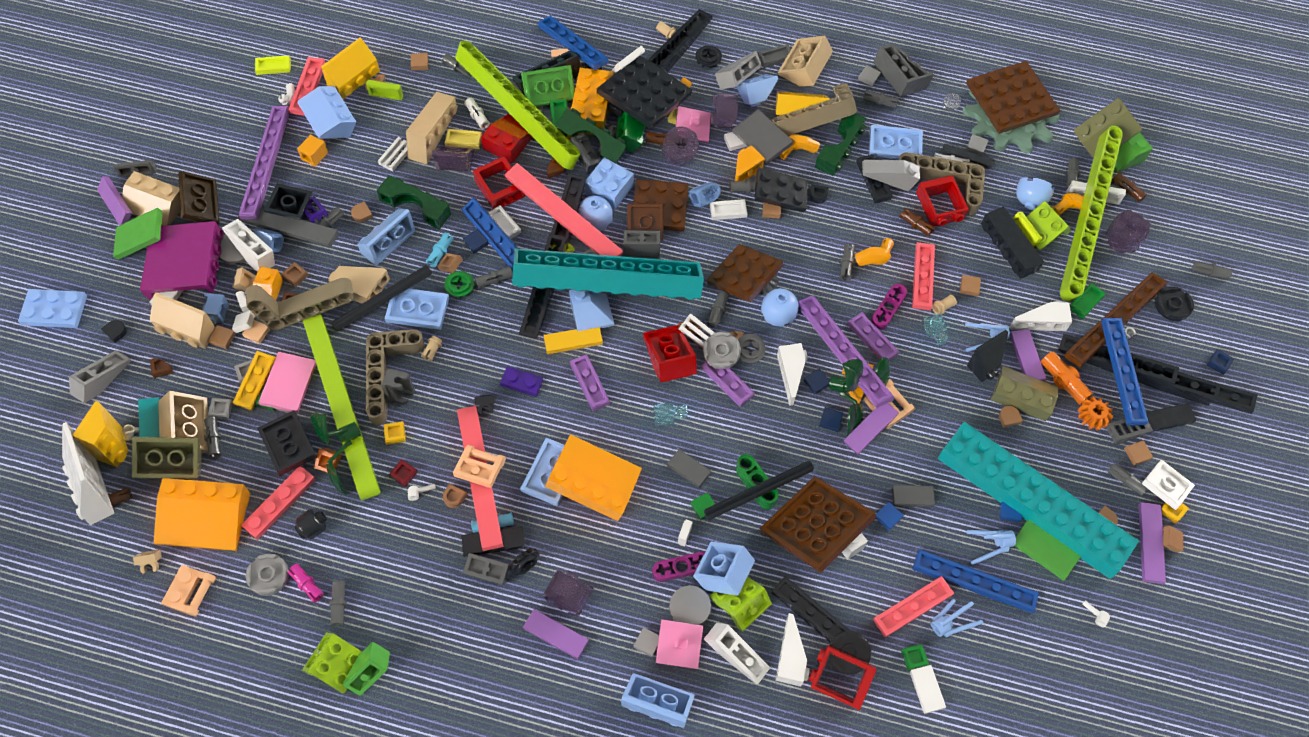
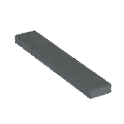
M262 208L258 219L241 220L239 216L237 217L243 223L279 232L328 248L332 247L339 236V232L336 229L304 220L266 213Z

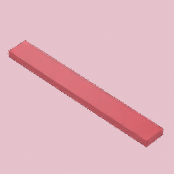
M518 163L505 174L507 180L597 255L621 256L623 254L621 248Z
M471 406L457 409L464 449L467 445L474 446V449L485 452L477 407ZM475 457L470 458L488 464L485 460ZM470 482L482 550L487 551L504 547L493 489Z

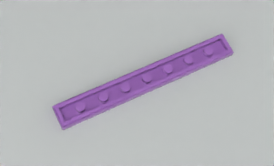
M272 106L238 215L241 220L259 218L290 115L289 106Z
M812 295L798 301L799 310L841 364L851 359L862 360L863 374L859 379L858 385L873 405L878 408L893 401L894 396L817 299Z

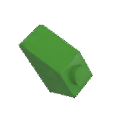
M372 642L359 654L344 680L343 686L361 696L387 671L390 652Z

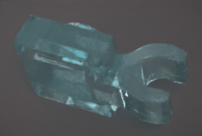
M941 314L923 318L922 323L928 336H934L939 347L946 345L945 341L948 340L946 332L948 328Z
M673 403L653 404L655 425L674 424V418H688L687 405L673 408Z

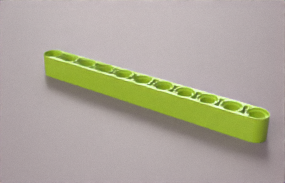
M460 41L455 59L562 167L569 170L574 169L580 156L579 149L472 43Z
M1117 126L1109 127L1098 139L1060 288V297L1066 302H1071L1082 295L1085 289L1122 140V130Z
M322 314L304 319L303 324L337 429L355 422L360 430ZM361 433L360 437L351 440L352 445L348 446L344 451L361 501L380 495L381 491Z

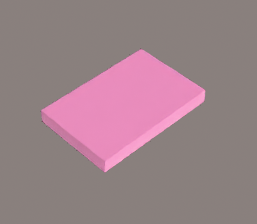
M278 352L259 404L289 412L294 410L298 413L316 367V361Z

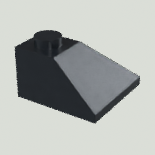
M277 183L264 208V212L301 220L313 193L312 191Z
M1007 330L977 347L967 366L981 382L986 379L992 380L998 375L997 371L1002 363L1008 337Z

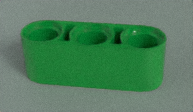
M743 454L738 458L736 473L747 489L757 485L752 482L754 479L761 482L769 479L751 455ZM741 464H747L750 468L745 469L741 467ZM777 489L755 500L763 509L770 510L775 507L779 494ZM770 495L773 498V500L768 501L764 498V496Z

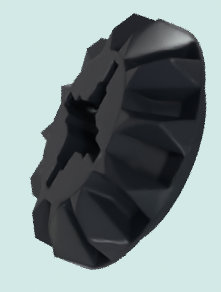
M707 45L697 50L695 59L698 64H702V67L708 66L710 69L711 66L716 67L718 63H721L722 53L718 48Z
M529 548L526 551H522L520 555H517V558L510 565L512 574L522 575L530 571L538 561L539 552L535 548Z

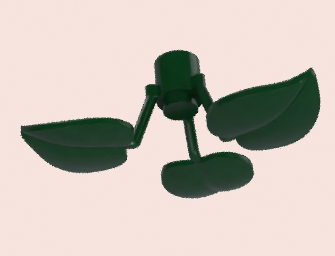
M882 357L877 363L875 373L885 386L889 380L890 366L889 359ZM851 359L843 363L842 366L846 377L833 375L829 382L830 390L840 392V396L847 398L853 403L848 412L847 436L863 420L862 404H858L857 400L846 394L847 392L855 391L858 387L859 379L863 374V362L860 359Z
M317 412L310 414L315 432L323 444L327 443V445H330L329 436L336 434L341 443L345 442L327 461L326 468L334 487L339 492L347 495L349 493L342 488L333 467V460L348 446L352 445L351 440L360 437L361 432L355 422L327 432L326 414H319Z

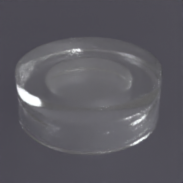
M948 93L943 100V105L949 110L959 108L961 103L960 96L955 93Z

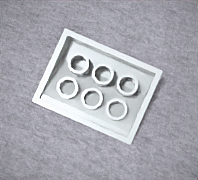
M65 422L62 424V458L65 464L62 468L69 477L67 484L73 491L71 497L74 503L78 505L76 509L77 515L81 520L85 519L89 525H92L114 514V510L96 458L72 436L74 431Z

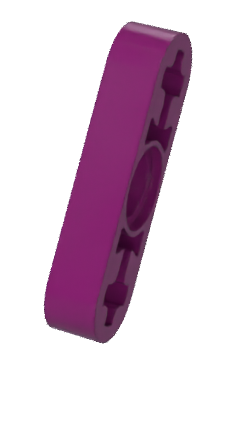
M894 284L874 313L871 322L879 330H883L888 326L907 294L905 286ZM899 291L900 294L897 296L896 299H894L893 297L895 293ZM890 303L894 306V309L888 310L884 305ZM882 314H884V315H885L884 320L881 321V323L878 322V320L881 318Z
M705 552L658 561L652 568L653 578L658 582H665L694 575L699 564H695L694 569L691 570L690 560H692V564L698 563L699 558H703ZM684 562L688 568L684 572H679L676 569V564ZM670 564H672V571L674 574H671V570H668L670 569ZM659 567H662L663 570H668L665 571L664 576H661L660 573H656L658 572Z

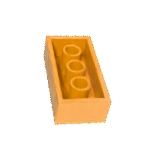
M580 68L571 109L574 108L581 113L580 117L586 120L588 117L596 122L595 126L599 129L602 127L606 128L609 112L607 104L609 101L596 92L601 84L614 75V71Z

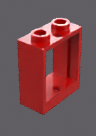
M505 156L473 170L474 180L492 209L498 206L503 208L525 197V194L515 185L492 194L484 179L503 170L508 172L512 168Z
M953 175L919 183L916 194L930 225L944 226L947 223L961 222L965 219L969 209ZM947 192L955 210L937 214L929 196Z
M829 645L826 646V649L821 648L817 657V661H820L817 670L812 669L808 681H811V688L860 710L877 670L876 667ZM830 654L865 669L853 698L819 683Z

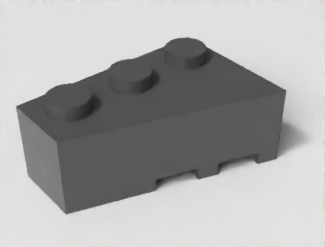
M892 43L879 47L873 61L900 97L927 89L934 74L931 71L926 72L922 69L919 62L915 64L908 58V54Z

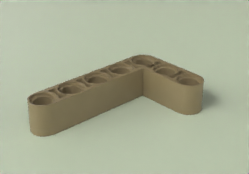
M843 83L833 87L835 98L777 116L771 121L789 136L851 116L857 112L853 93L848 84Z
M908 152L900 155L899 160L919 165L921 179L934 180L953 175L957 185L964 186L963 198L969 209L967 215L973 216L977 214L983 201L985 169L981 165Z
M348 278L336 279L281 302H277L261 286L251 285L245 289L247 308L272 330L285 328L349 303L354 299L352 282Z
M412 329L375 332L367 337L366 413L372 424L379 426L387 420V398L381 386L387 372V356L415 354L423 351L425 343L420 331ZM381 394L379 397L373 398L375 395ZM380 412V414L373 416L374 413Z

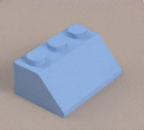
M319 86L298 100L300 108L319 139L351 137L356 120L335 86Z
M397 209L393 214L388 215L386 220L377 225L370 234L363 237L357 244L360 253L375 266L382 262L415 232L410 211L408 209Z
M633 673L622 696L621 706L631 711L648 715L653 719L665 721L672 726L684 728L695 695Z

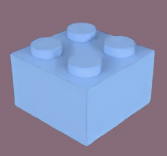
M603 158L586 179L585 195L603 197L610 203L611 208L615 210L634 186V173Z
M710 542L693 577L704 590L738 596L755 560L744 546Z

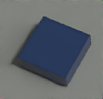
M478 229L463 238V242L473 253L478 252L489 244L488 240Z
M1216 349L1207 366L1224 375L1234 358Z
M820 368L804 377L803 380L814 395L829 387L830 382Z
M825 407L819 427L838 432L843 412Z

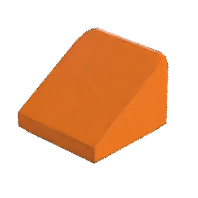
M328 448L319 449L314 468L327 472V461L337 451ZM342 453L333 460L334 469H336Z

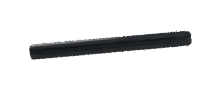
M425 265L332 321L333 328L339 331L432 275L431 269L428 265Z
M809 460L706 508L704 514L708 520L714 519L812 472L814 466Z

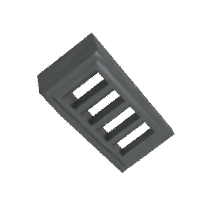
M1126 419L1110 423L1106 428L1115 445L1153 432L1151 425L1147 423L1144 425L1145 429H1141L1140 425H1135L1138 431H1134L1132 425H1127L1130 431L1127 434L1124 428L1127 425ZM1118 428H1120L1123 435L1120 436L1119 432L1117 431Z

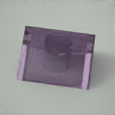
M439 146L432 151L436 170L471 172L474 148Z

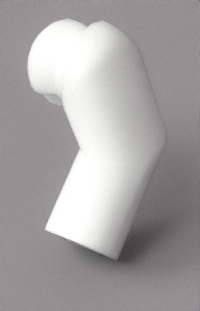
M292 83L286 85L287 94H281L282 97L279 96L278 98L279 102L284 106L289 105L293 99L295 87Z

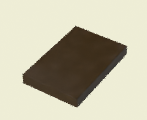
M180 170L178 181L181 218L201 223L215 221L218 225L220 219L216 179Z

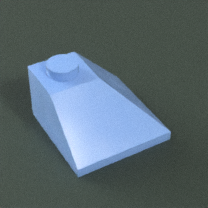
M764 74L746 79L739 84L737 89L744 104L754 107L761 105L760 102L766 101L778 80V76Z
M569 290L570 304L577 331L615 326L605 293H595L589 290L581 292Z

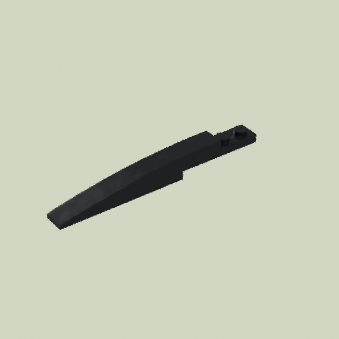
M699 9L648 61L668 73L709 24L713 16ZM611 102L607 104L608 111L622 117L623 110Z
M569 173L561 200L578 213L587 178ZM557 220L554 221L544 251L566 252L572 233ZM533 286L519 335L538 339L555 288L546 287L539 289Z
M1063 333L1058 351L1066 354L1081 338ZM1105 345L1086 362L1114 373L1108 348ZM1131 353L1138 383L1207 406L1210 403H1215L1248 414L1254 412L1257 394L1179 372V367Z

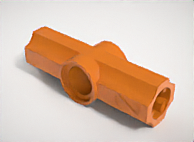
M1054 351L1047 354L1041 360V364L1053 376L1055 385L1061 390H1066L1079 405L1093 395L1091 390L1080 380V374L1073 366H1067Z

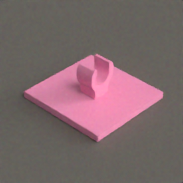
M678 106L675 136L708 143L711 113Z
M661 620L655 663L698 669L703 626Z

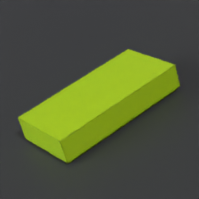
M367 80L366 82L370 96L400 101L403 99L402 88L399 84Z

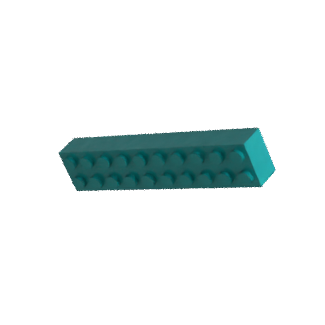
M517 248L514 250L512 285L518 287L534 286L539 289L547 287L555 288L556 290L573 289L578 292L589 290L595 293H629L634 296L644 294L651 297L667 296L669 298L685 297L689 300L701 299L704 276L700 262Z
M963 422L937 458L1000 503L1003 501L1022 514L1024 520H1030L1081 556L1080 559L1109 579L1120 572L1139 542L1138 539L966 422Z

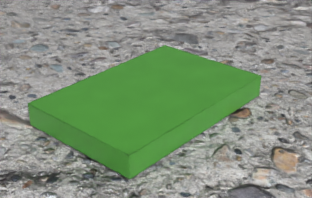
M571 65L521 73L525 97L534 106L550 104V100H573L575 88Z
M157 207L116 227L113 257L119 260L160 241L162 210Z
M1030 520L1025 522L1016 535L1015 547L1063 581L1081 557Z

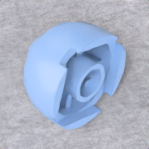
M1028 177L1022 178L1018 182L1016 194L1020 203L1025 205V208L1035 210L1044 201L1048 203L1051 200L1054 192V187L1051 188V183L1038 178H1033V181H1027Z
M589 196L579 205L578 214L599 231H604L612 223L613 211L610 203L605 198Z
M778 288L770 291L762 301L761 313L765 317L764 319L768 323L780 327L789 322L792 323L798 313L797 298L787 289Z

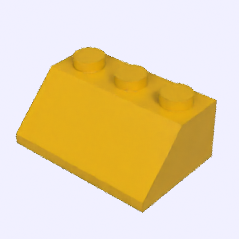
M358 38L321 66L327 86H335L342 99L351 95L353 91L380 72L377 59L361 38Z
M777 91L775 114L780 116L829 100L830 98L827 95Z
M95 401L72 436L101 462L118 468L120 463L126 458L128 447L126 440L123 439V427L99 402Z

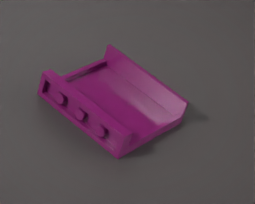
M215 221L161 226L160 241L147 247L140 291L148 300H151L155 293L207 289L209 293L214 294V288L217 285L216 275L219 270V255H221L222 251L221 240L224 238L223 230Z

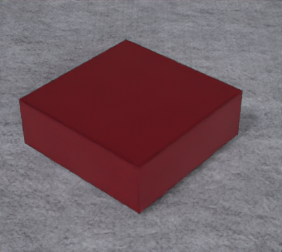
M401 459L389 476L406 488L418 471Z

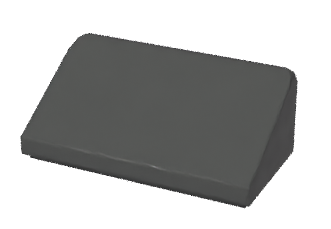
M151 160L113 165L119 177L131 176L134 171L143 175L156 173V163Z

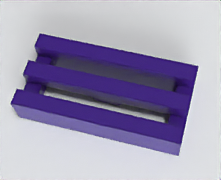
M311 197L307 207L313 214L311 215L307 209H305L304 214L311 223H315L314 219L317 218L319 221L322 219V215L327 217L328 214L316 197ZM313 202L320 211L317 212L310 203Z

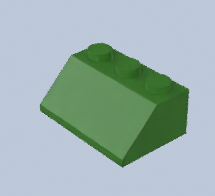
M1140 132L1120 146L1114 168L1117 173L1144 162L1151 153L1152 146Z

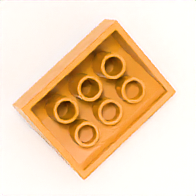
M570 434L545 487L618 521L630 499L642 468Z
M162 478L157 496L154 544L237 551L242 531L241 524L244 522L251 493L244 484Z

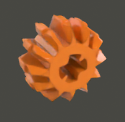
M1094 396L1089 400H1084L1078 408L1080 413L1078 419L1083 420L1082 425L1087 424L1089 425V430L1094 427L1097 431L1107 427L1113 419L1111 414L1113 409L1107 407L1109 402L1103 403L1102 398L1096 400Z

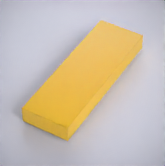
M600 327L583 331L574 329L544 335L547 354L603 344Z
M256 351L234 398V405L253 411L255 402L266 383L276 357Z

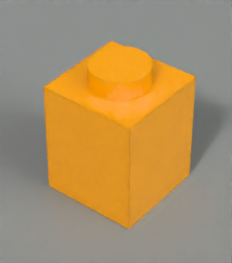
M311 134L297 148L301 160L314 167L328 154L325 141Z

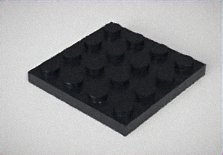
M639 56L597 88L596 93L652 129L691 95L692 89L642 56Z

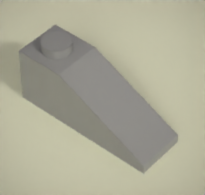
M757 51L740 58L715 73L720 90L737 87L762 67Z
M864 160L862 162L864 176L905 191H909L920 180L919 165L905 160Z
M115 350L69 376L70 395L83 403L100 395L131 362V359Z

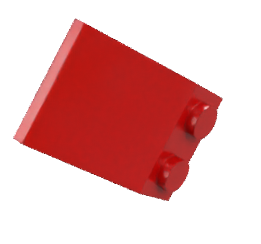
M510 113L492 123L481 136L483 150L500 158L505 156L507 161L512 164L533 138Z
M679 325L643 333L654 371L660 383L697 374L696 355L683 332L679 330Z

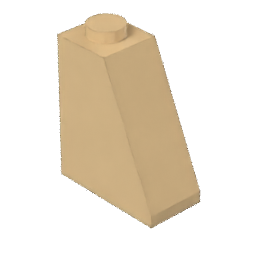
M338 266L330 274L328 281L331 282L339 278L350 279L354 294L353 300L362 304L380 293L390 278L387 270L384 268Z

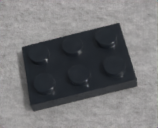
M758 167L756 170L754 200L804 213L807 209L808 180Z
M294 410L257 428L279 476L317 458Z

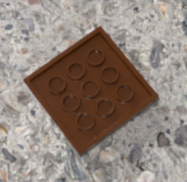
M1027 61L970 78L966 82L998 134L1056 116L1060 112L1059 107Z
M814 476L762 525L760 530L762 534L821 573L877 517L875 512Z

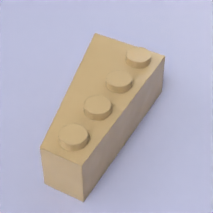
M436 92L406 130L408 159L428 164L451 119L457 112L456 97Z

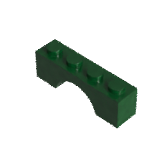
M566 108L556 127L571 137L583 132L594 134L601 143L600 155L618 164L628 148L625 145L626 141L618 136L616 139L610 136L611 132L604 127L599 129L595 126L596 122L590 118L583 119L580 117L581 113L576 109L572 108L569 110Z
M855 113L840 120L838 133L844 141L837 145H824L817 156L816 169L831 176H834L836 171L841 170L844 158L848 159L852 151L851 147L856 146L859 140L858 136L863 135L866 129V125H864L866 117Z
M388 175L377 189L379 200L394 208L404 203H413L420 206L424 223L438 230L441 229L451 215L449 204L445 200H439L430 193L419 190L414 185H408L400 178Z

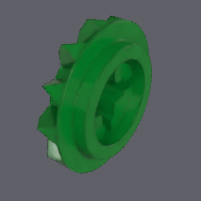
M456 271L445 279V290L450 296L457 298L460 296L466 297L468 293H472L474 279L467 272ZM461 280L462 286L458 289L457 285Z

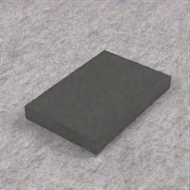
M759 109L732 129L733 133L747 147L752 145L765 158L764 163L766 165L793 145V141Z

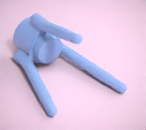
M965 323L969 327L990 329L991 338L1007 330V340L1009 338L1010 331L1007 325ZM982 344L966 348L965 351L969 352L976 350V348Z
M1012 530L966 531L967 534L984 535V539H994L996 546L1001 547L972 560V565L1002 552H1009V547L1016 545V537Z
M952 599L938 615L932 618L933 621L930 624L934 632L939 637L944 635L947 638L954 633L983 624V621L979 620L951 629L953 627L952 620L973 606L974 603L972 601L949 617L947 615L944 616L956 602L955 599Z

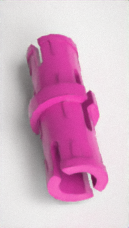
M299 564L290 567L288 574L296 581L297 587L301 591L303 590L313 603L321 600L324 593L316 586L312 576H308Z

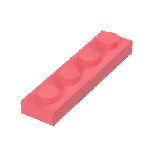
M307 58L289 107L290 114L305 116L298 104V100L318 87L323 73L321 66L326 63L325 59Z
M917 242L915 246L912 308L931 311L935 257V245Z
M301 466L298 467L241 526L258 540L315 482V477Z
M941 576L876 616L873 621L886 638L953 596L954 592Z

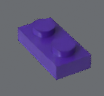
M507 366L500 385L537 397L543 383V377Z

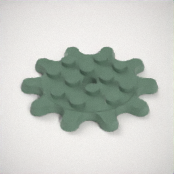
M970 90V91H969L970 96L973 97V98L976 100V98L974 97V95L972 94V92H971V90ZM978 101L977 104L966 105L962 110L964 116L973 117L978 121V125L972 128L971 133L980 137L984 135L993 137V147L999 152L1004 151L1008 144L1013 143L1018 145L1021 152L1029 154L1033 150L1031 142L1033 139H1039L1045 143L1051 142L1053 140V133L1045 125L1057 123L1060 118L1058 114L998 134Z

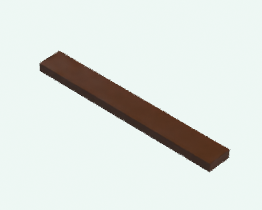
M1151 272L1104 318H1122L1123 326H1125L1167 285L1168 281ZM1101 320L1066 352L1064 356L1066 359L1081 368L1106 344Z

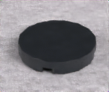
M1166 287L1157 294L1155 307L1164 318L1171 321H1182L1190 316L1194 309V302L1190 294L1181 291V288Z
M852 630L842 631L836 634L830 641L829 646L866 663L870 662L871 647L867 639L860 633ZM833 654L829 656L832 665L839 672L857 674L864 670V668Z

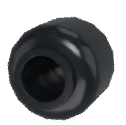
M308 509L296 518L295 530L303 539H314L326 530L325 521L327 517L321 510L317 512L314 509Z

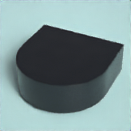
M811 184L809 195L811 201L817 204L825 202L829 187Z
M119 320L110 321L101 328L114 343L120 340L127 331L126 326Z

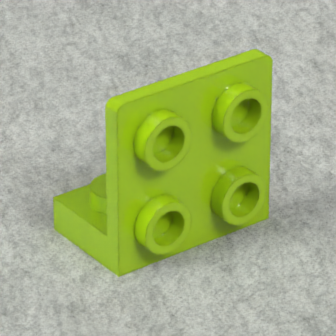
M1046 201L1026 216L1042 237V240L1035 245L1040 251L1062 233L1066 236L1071 232L1070 227Z
M748 576L738 596L713 592L709 595L712 602L731 615L736 627L742 632L772 605L765 588Z
M326 632L302 671L308 675L315 676L339 692L345 693L347 688L343 686V682L362 651L334 633Z

